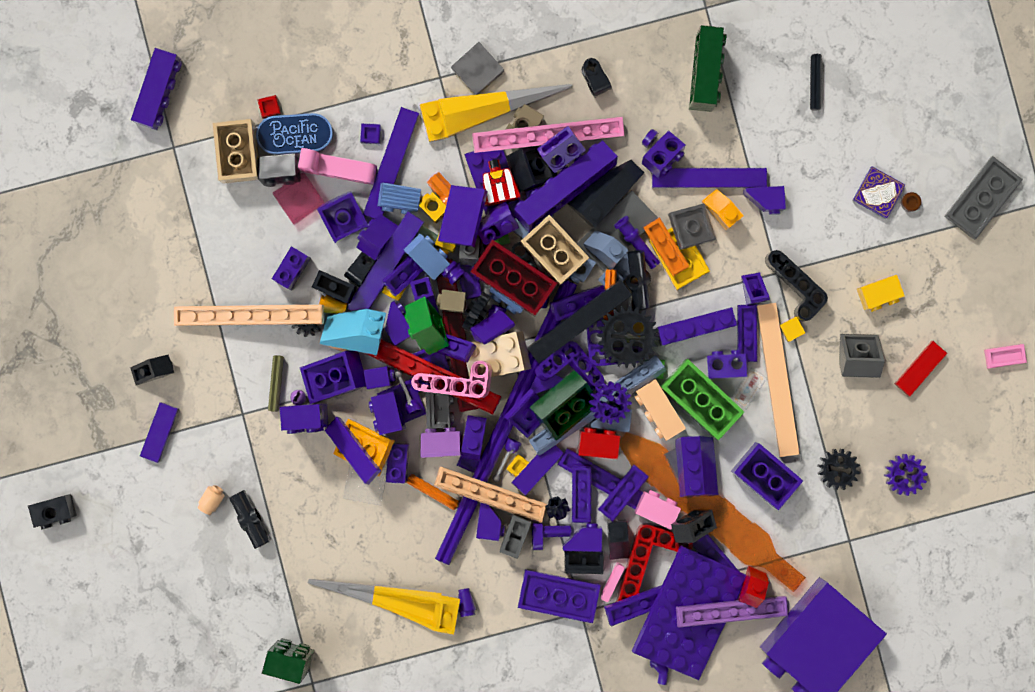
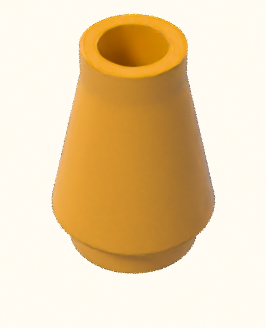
M327 294L326 296L321 295L319 305H324V313H344L346 311L347 303L341 302Z

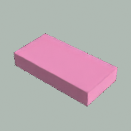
M1024 344L984 350L987 369L1027 363Z
M618 562L615 564L600 595L602 600L609 601L625 569L624 565Z

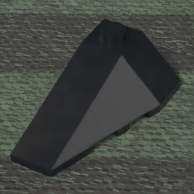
M630 159L608 171L567 204L588 225L595 228L645 172Z

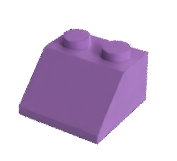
M456 427L444 428L445 432H437V428L425 429V433H421V458L460 456V431H456Z

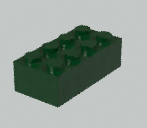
M701 25L696 34L689 110L712 112L714 107H717V104L720 103L721 91H718V88L723 78V72H720L721 65L724 64L725 53H722V49L726 44L727 34H723L724 27Z

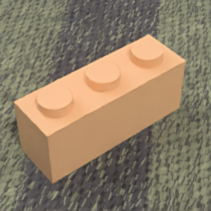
M656 379L635 391L637 394L634 396L639 406L643 405L647 412L644 414L650 423L653 421L657 428L654 430L660 439L663 438L667 441L686 429Z

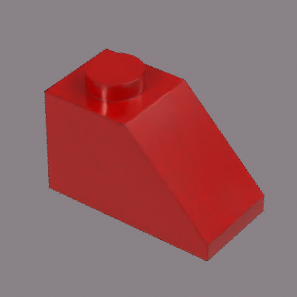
M751 566L747 567L746 577L739 597L740 602L757 608L765 600L769 584L766 572Z

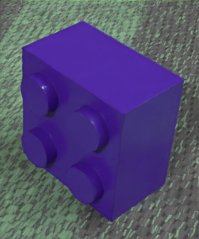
M397 391L371 397L369 408L371 413L375 414L376 420L373 421L375 431L379 432V435L406 429Z

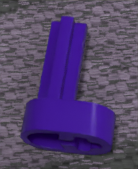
M532 523V550H543V538L571 537V525L543 526L542 523Z

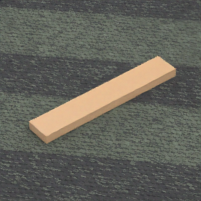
M439 467L434 483L435 487L538 523L543 521L547 504L447 468Z

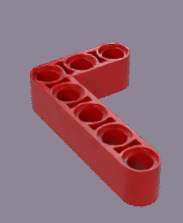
M643 523L637 528L616 602L639 593L653 545L678 552L679 546L675 541L673 531L648 523ZM644 528L651 529V535L647 538L641 535ZM664 533L669 534L670 537L667 543L660 542V536ZM688 543L686 548L692 549L693 543ZM640 546L646 549L645 554L642 556L636 555V549ZM633 565L640 566L638 574L630 573ZM633 584L635 589L633 592L627 593L625 586Z

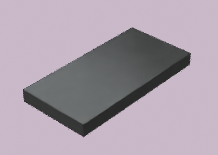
M992 156L944 217L975 240L1023 179Z
M632 190L595 228H592L577 243L596 262L602 271L607 266L583 246L584 242L595 230L614 237L623 246L628 248L631 243L625 241L624 235L619 229L614 227L621 218L628 216L629 222L634 228L639 230V236L644 232L643 227L658 219Z

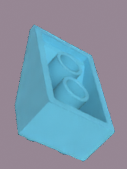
M363 309L328 315L320 344L377 355L384 330L386 313Z

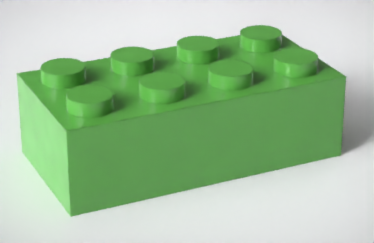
M685 359L660 386L671 399L716 440H719L744 413L731 398L689 359Z

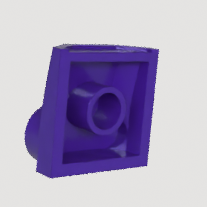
M351 191L317 208L334 243L368 225Z

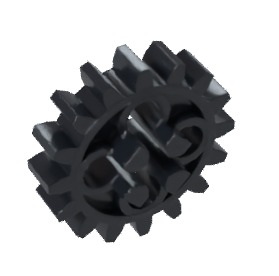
M483 291L477 301H471L464 312L467 318L462 325L463 328L471 331V327L476 322L479 323L485 318L486 313L489 311L486 307L491 298L489 294Z
M841 448L839 453L836 449H832V454L825 452L827 457H820L823 463L817 465V467L822 469V471L818 472V475H823L821 482L827 481L826 486L830 488L833 485L834 490H838L839 486L842 490H846V485L852 487L851 481H858L855 475L861 473L856 470L860 466V464L854 462L857 457H850L852 453L850 451L844 454L845 451ZM840 456L843 457V462L841 463L838 462ZM830 464L831 466L845 469L850 468L851 473L847 474L846 472H837L835 470L828 471L827 465ZM836 476L840 477L839 482H835L834 478Z

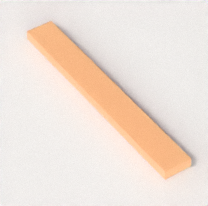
M776 303L757 305L779 457L798 455L799 448Z
M324 305L174 307V326L324 324Z

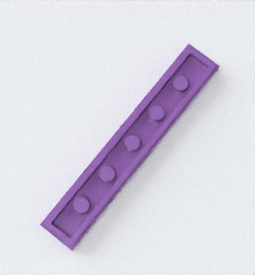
M787 596L766 597L757 608L739 600L676 607L677 627L788 616Z

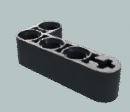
M774 250L766 255L765 264L803 299L795 308L794 317H797L802 322L812 319L828 300L826 292L780 250ZM774 256H778L776 263L772 262ZM785 262L786 265L782 266V267L779 269L778 267L781 266L780 264H783V263ZM787 267L793 270L791 278L785 275ZM801 280L807 283L805 291L799 288ZM814 294H819L821 296V302L819 304L814 302ZM803 307L808 310L806 318L800 315V310Z

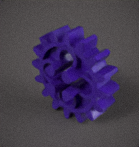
M609 381L608 386L605 383H601L602 388L595 387L597 393H591L594 399L589 401L593 405L590 411L596 412L594 417L600 418L599 421L602 423L607 421V423L612 424L613 420L619 423V417L625 419L624 412H630L627 405H631L632 402L627 399L631 395L626 393L627 388L621 387V384L617 382L614 385L612 381ZM603 396L609 401H613L618 405L621 404L618 409L611 404L600 401V398Z
M902 454V458L896 455V461L889 460L891 466H885L888 473L884 474V476L889 478L885 483L888 485L892 484L890 490L895 491L897 489L896 494L901 495L904 493L905 496H909L910 492L917 494L916 489H923L921 483H927L923 479V476L928 475V473L923 472L926 466L919 465L922 460H915L914 455H910L909 458L907 454ZM900 463L904 464L903 470L899 468ZM914 467L917 469L915 474H907V479L901 477L898 479V482H895V476H904V471L912 472ZM908 479L912 481V486L910 487L907 485L909 483Z

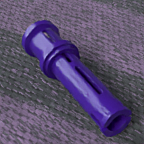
M628 216L621 218L614 225L624 235L625 241L630 242L636 250H644L645 262L650 269L655 268V264L658 265L660 263L639 236V230L634 228L629 222Z

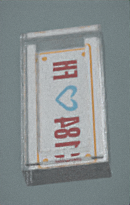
M751 367L749 377H744L731 399L747 410L768 377Z

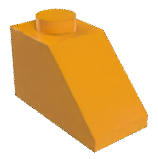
M717 189L701 201L725 230L729 229L744 216L734 203Z

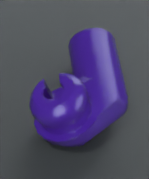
M650 660L651 668H655L659 673L657 683L667 685L669 668Z

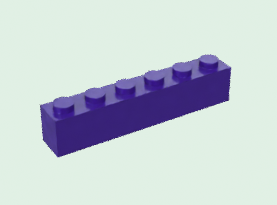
M603 140L599 144L592 145L586 154L576 158L569 167L565 166L555 178L551 177L542 188L535 189L529 198L517 203L514 209L515 218L530 233L548 215L552 216L615 167L618 156Z

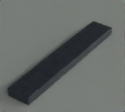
M619 279L528 346L527 349L538 364L632 296L623 281Z

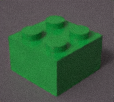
M426 297L405 306L406 314L404 317L410 327L408 333L412 340L415 339L421 350L424 349L430 355L449 346L442 316Z

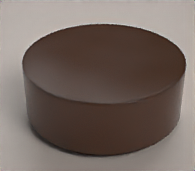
M907 193L901 199V206L907 212L916 211L921 206V198L917 193Z

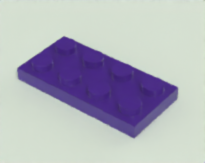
M503 150L478 153L472 151L464 154L475 187L483 189V174L490 172L489 161L499 159L501 169L509 168ZM521 199L507 202L513 214L515 206ZM500 204L485 207L484 205L485 215L488 213L489 210Z
M525 569L517 608L593 623L601 585Z

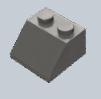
M840 334L839 365L842 377L880 378L885 359L879 335Z

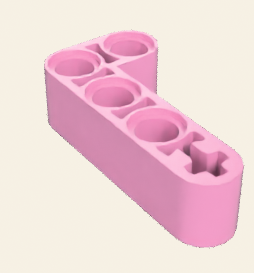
M301 148L298 169L310 174L373 185L377 165L324 155L315 150Z
M476 361L471 367L470 379L418 373L413 376L411 382L413 388L418 391L484 398L490 391L492 367L488 362ZM481 364L486 367V372L483 375L477 372L478 366ZM440 379H443L445 382V387L442 390L437 387ZM419 380L431 381V385H421ZM460 381L464 384L462 392H458L456 389V385ZM478 384H481L484 388L480 395L475 392V387Z

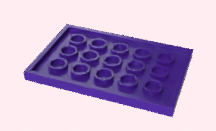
M680 545L631 651L634 654L699 680L726 623L677 627L676 607L736 601L746 574Z

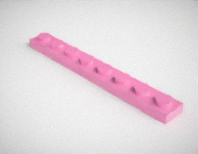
M623 117L472 133L474 153L543 145L567 126L570 127L580 141L624 136Z

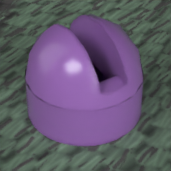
M294 390L290 395V400L295 405H301L306 401V394L302 390ZM299 392L301 395L299 396L297 402H295L294 399L296 398Z

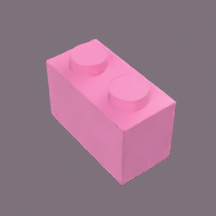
M652 490L649 493L644 491L634 512L672 530L671 524L676 521L681 510L677 506L678 502L669 498L665 501L659 498V493Z

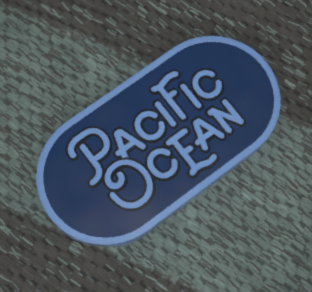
M315 113L271 116L264 119L256 131V139L259 146L272 155L301 153V148L320 152L330 144L333 138V129L329 121L324 116Z

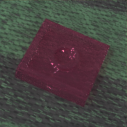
M305 172L301 173V182H295L293 185H283L272 193L293 225L315 212L319 206L325 203Z

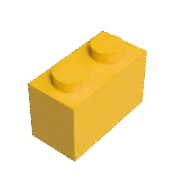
M897 275L857 288L864 310L870 309L871 312L882 309L881 305L887 302L889 305L900 302L899 298L905 296Z

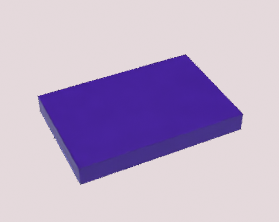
M451 185L438 238L439 242L475 247L488 193L487 190Z

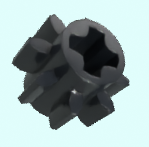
M559 496L549 499L548 505L545 506L548 517L550 519L554 517L556 521L564 519L567 516V512L570 511L566 498L561 500Z

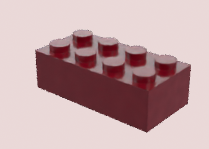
M491 240L470 271L473 276L534 317L557 285L555 281L494 240Z

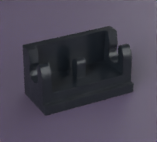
M565 551L564 573L603 574V551Z

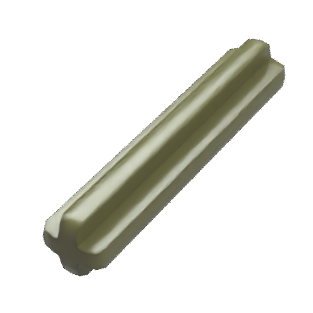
M274 355L272 360L268 411L271 412L279 411L284 357L280 355Z

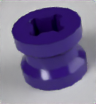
M453 261L441 274L447 277L449 283L453 285L464 275L465 271L460 269L457 263Z

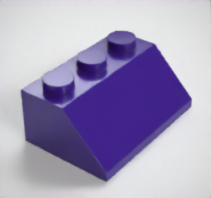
M690 436L676 439L680 497L719 495L713 437Z

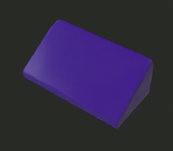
M499 310L471 327V332L475 341L487 344L513 328L515 323L504 312Z

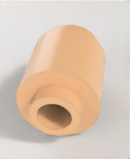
M216 485L208 486L198 502V509L208 515L215 512L225 496L222 493L223 489Z

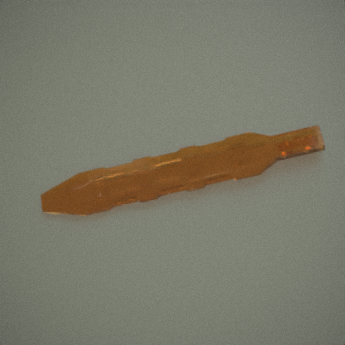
M626 432L621 437L619 446L631 467L634 464L648 475L649 478L645 482L651 487L654 486L667 498L678 502L677 506L681 508L680 511H684L686 514L693 510L713 511L717 528L708 534L710 536L713 535L730 549V552L746 565L765 568L793 592L804 581L806 577L776 553L770 535L755 522L752 523L736 510L735 506L726 498H722L720 495L680 497L679 484L664 456L669 451L661 444Z

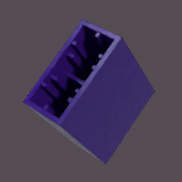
M819 577L790 610L788 616L784 617L761 644L760 648L768 655L762 664L779 679L785 672H788L795 678L797 682L791 688L794 692H838L887 633L828 582Z

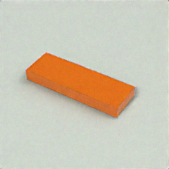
M660 217L643 227L672 277L690 267Z

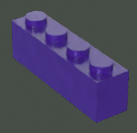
M154 48L131 117V121L154 130H158V127L162 125L164 109L168 107L170 102V91L174 89L176 84V73L180 71L182 66L181 58L177 54Z
M730 307L659 326L656 329L659 330L657 336L660 338V346L734 327L737 326L733 308Z

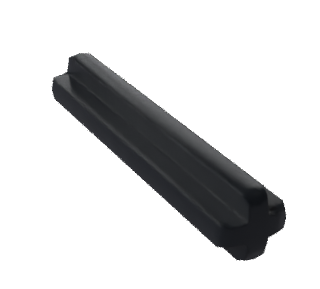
M818 53L811 55L810 109L817 111L821 109L822 55Z

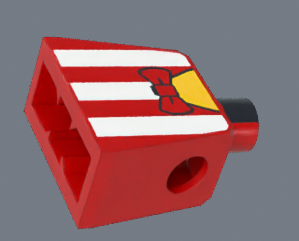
M499 159L489 161L490 172L483 174V189L488 191L485 207L520 200V193L510 169H501Z

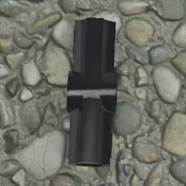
M644 250L627 252L629 275L626 278V284L632 293L633 308L639 307V310L650 308L648 285L651 283V275L646 270Z
M245 490L229 497L238 515V523L242 530L246 531L254 549L270 542L267 532L262 525V518L258 510L252 506Z

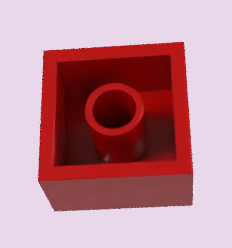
M585 427L584 431H579L578 455L618 459L620 436L616 434V431L603 429V433H598L595 428Z

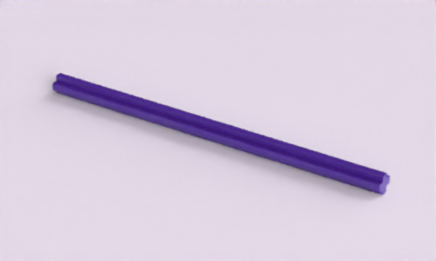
M566 280L559 286L553 301L573 295L577 285ZM551 306L535 341L561 322V320L554 321ZM530 352L528 356L531 369L520 371L472 478L487 483L513 427L504 416L530 390L536 377L535 370L539 364ZM463 496L435 557L436 560L450 565L478 501Z

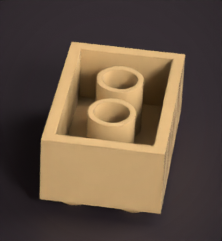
M251 119L212 123L218 181L226 184L258 180L257 157L259 155L255 122Z
M550 215L521 240L522 246L559 286L589 259L584 251Z
M523 331L500 335L487 344L477 341L472 342L477 347L468 363L466 362L469 378L471 367L476 361H485L491 365V378L531 369ZM481 364L478 366V374L483 375L486 372L485 365Z

